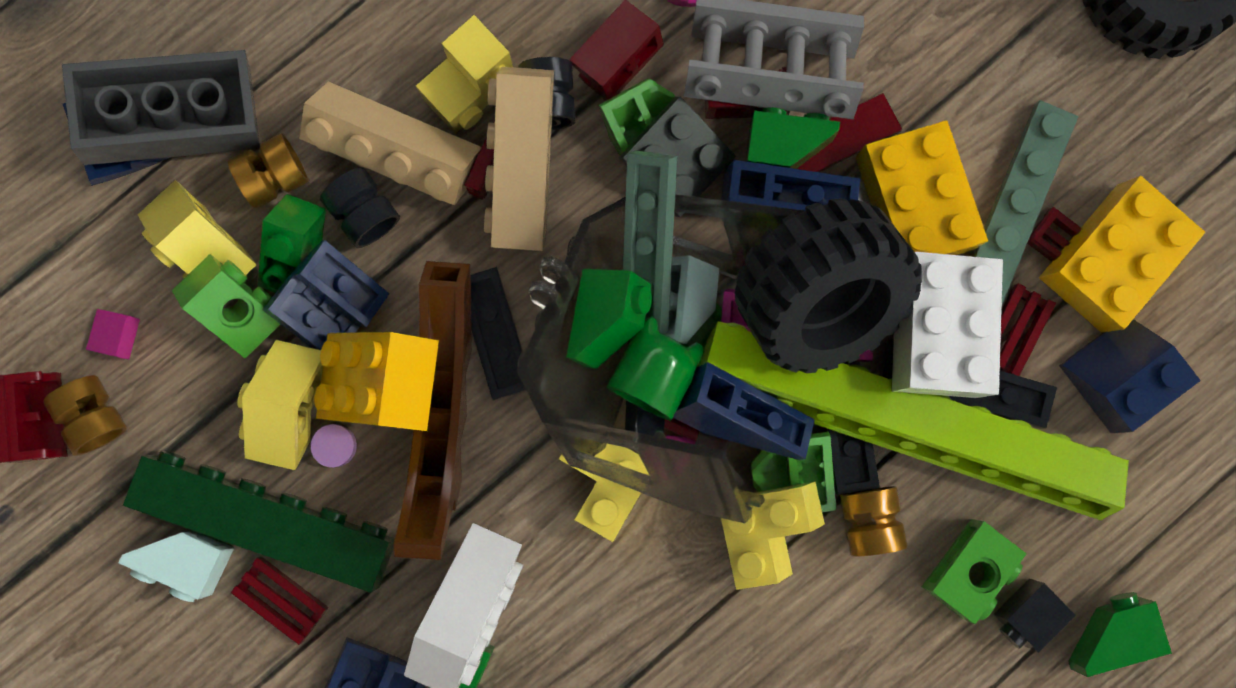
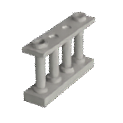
M696 0L691 37L704 39L702 61L689 60L684 97L764 108L774 107L787 111L820 113L832 117L854 119L864 83L846 80V58H855L864 30V16L747 0ZM721 41L746 44L744 67L719 64ZM763 47L788 50L786 72L761 69ZM805 52L829 55V78L804 75Z

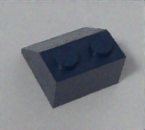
M1134 319L1124 330L1103 332L1059 365L1110 433L1134 432L1201 381L1174 345Z

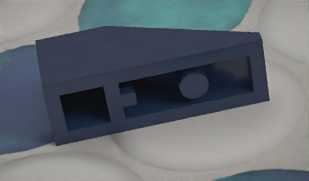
M733 160L724 172L720 212L757 218L784 219L792 213L798 215L804 212L806 206L814 203L826 205L830 199L839 198L845 199L848 202L850 199L858 200L860 178Z
M709 362L697 367L693 380L673 418L704 434L800 461L806 459L815 420Z

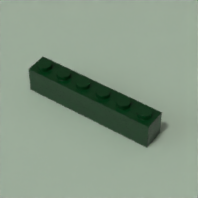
M160 450L158 456H141L123 506L370 593L380 588L394 549L395 539L386 535L388 531L386 527L368 521H363L362 526L346 521V513L328 507H322L321 512L305 507L307 500L292 494L282 493L280 498L266 494L267 486L252 480L241 478L239 484L224 479L226 472L212 466L201 464L199 470L184 465L186 458L172 452Z

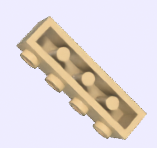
M501 67L497 72L496 78H490L488 105L496 107L495 123H488L487 149H494V166H487L485 189L487 192H493L492 208L486 207L484 232L491 233V247L543 251L547 228L554 70Z
M329 81L304 103L299 139L315 145L320 150L336 154L362 168L371 169L393 179L399 184L408 185L431 195L436 200L445 201L452 205H455L467 190L464 184L482 147Z

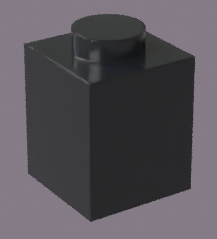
M1028 579L994 613L996 618L1003 624L999 630L1007 640L1018 649L1025 646L1038 653L1076 616L1045 583L1033 579Z

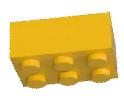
M947 120L866 144L858 153L856 160L871 205L877 206L886 214L914 252L959 255L972 251L988 242Z
M1140 175L1116 185L1083 224L1080 233L1072 237L1069 241L1071 243L1061 250L1062 254L1050 263L1039 276V279L1101 333L1124 330L1206 232Z
M393 332L327 333V341L324 342L320 353V360L323 365L321 384L317 387L314 396V404L317 409L316 419L427 431L439 340Z

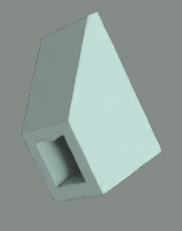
M192 530L181 532L125 553L121 556L118 563L132 569L130 572L132 577L150 584L158 581L171 587L169 593L174 597L194 602L195 599L199 600L213 594L235 547Z

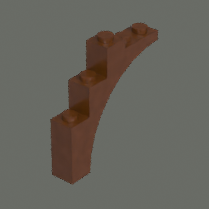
M426 261L419 282V337L439 340L428 428L427 431L413 430L406 488L394 539V557L441 560L452 510L456 511L462 483L461 439L467 417L466 373L472 352L470 264Z

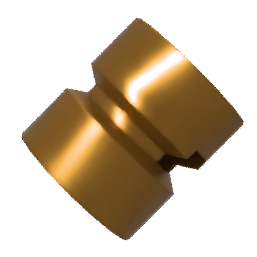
M283 133L261 143L260 151L257 153L249 149L227 160L230 172L237 186L249 204L255 209L276 199L278 190L282 189L288 193L309 182L304 166Z
M96 375L85 376L64 384L47 395L43 400L55 424H64L65 427L61 435L73 456L83 455L101 448L117 439L127 430L117 409L106 406L109 395Z
M896 486L840 495L844 519L852 522V527L847 531L851 556L880 555L901 551L908 547L904 524L895 518V515L901 511Z

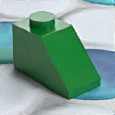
M583 269L566 358L587 368L597 369L644 328L646 313L651 308V284L630 270Z
M1135 592L1122 593L1110 597L1111 604L1095 609L1068 662L1071 670L1090 677L1172 654L1156 601L1138 597Z

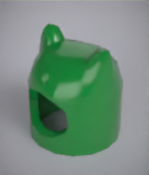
M650 316L645 320L644 328L629 343L607 388L639 408L671 421L693 380L694 373L703 356V345L695 342L689 347L683 346L673 338L660 333L657 319Z

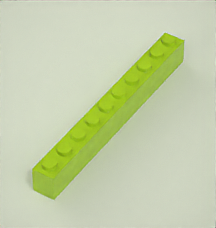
M718 321L707 338L700 366L707 362L815 419L814 424L1100 521L1125 508L1129 460L1111 455V452L1107 449L1088 447L1073 442L1066 435L1050 434L1032 428L1025 421L1009 420L991 414L984 407L967 406L953 401L949 396L892 392V379L870 373L867 368L860 365L840 363L838 368L828 371L821 368L816 373L786 370L767 359L753 334L737 323Z

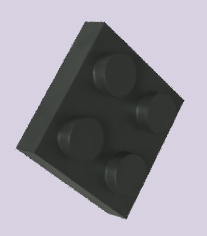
M677 96L671 100L618 158L627 166V153L635 150L677 156L674 216L681 217L736 156L681 96Z

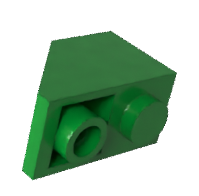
M774 107L763 108L762 111H754L750 122L745 162L797 169L832 143L839 131L840 122L831 121L827 115L820 113H807L804 117L787 115L785 110Z
M286 194L263 219L257 286L276 293L296 267L322 241L326 208Z

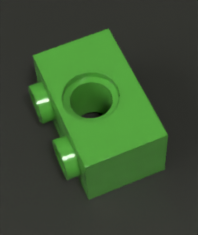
M209 254L172 292L184 311L242 357L246 358L281 325L263 311V308L272 297L260 286L253 291L244 282L248 279L247 276L230 260L222 264ZM239 299L234 306L223 308L228 301Z
M971 519L921 587L959 617L976 624L979 619L984 620L992 613L997 604L995 597L1004 584H1011L1019 576L1023 567L1021 561L1027 553L985 521ZM980 562L984 568V576L979 583L973 585L969 579V570L972 565Z

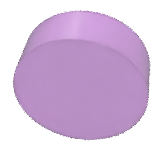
M330 424L323 426L317 430L311 440L313 457L318 463L326 467L346 465L352 460L357 449L354 434L342 425Z

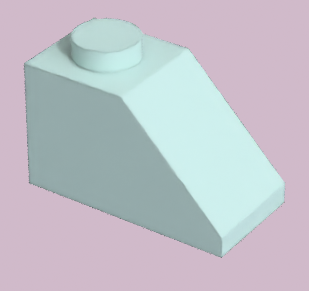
M690 255L672 257L668 332L664 335L673 338L680 344H686L715 311L719 278L718 267Z

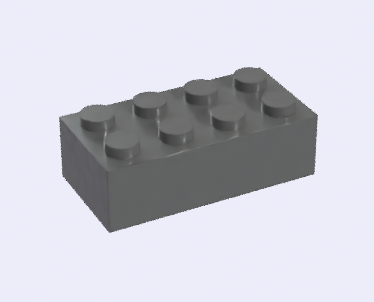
M245 50L62 64L70 145L72 151L83 165L260 149L251 71Z

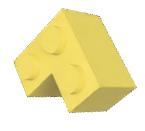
M475 15L441 43L447 59L416 85L422 99L455 134L462 128L465 130L471 128L482 117V110L488 105L490 78H496L497 72L501 67H513L509 51Z
M176 180L137 214L145 227V230L141 232L142 235L153 245L150 249L152 253L169 268L174 264L179 266L186 272L182 275L183 278L195 269L209 254L222 264L230 260L245 275L256 266L247 250L217 224L207 208Z
M275 340L267 355L260 356L256 365L255 375L250 383L245 382L242 385L237 401L238 408L243 411L239 438L244 440L245 459L296 470L311 441V409L314 405L316 389L321 384L323 369L320 360L321 350Z
M581 421L559 460L597 481L575 521L613 542L657 465Z
M815 481L734 496L718 502L736 590L778 584L793 574L785 536L812 532L825 525Z

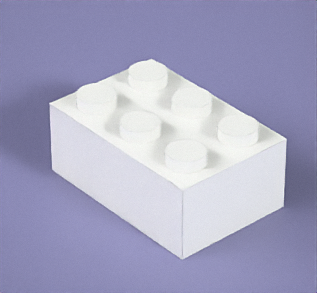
M915 252L922 266L921 291L918 300L912 302V312L908 318H903L899 322L900 328L894 333L892 392L969 398L999 395L1003 259Z
M472 524L414 636L404 673L405 677L430 688H459L461 683L470 686L485 647H488L501 613L505 610L511 598L516 581L523 568V564L516 562L522 547L521 544L477 524Z

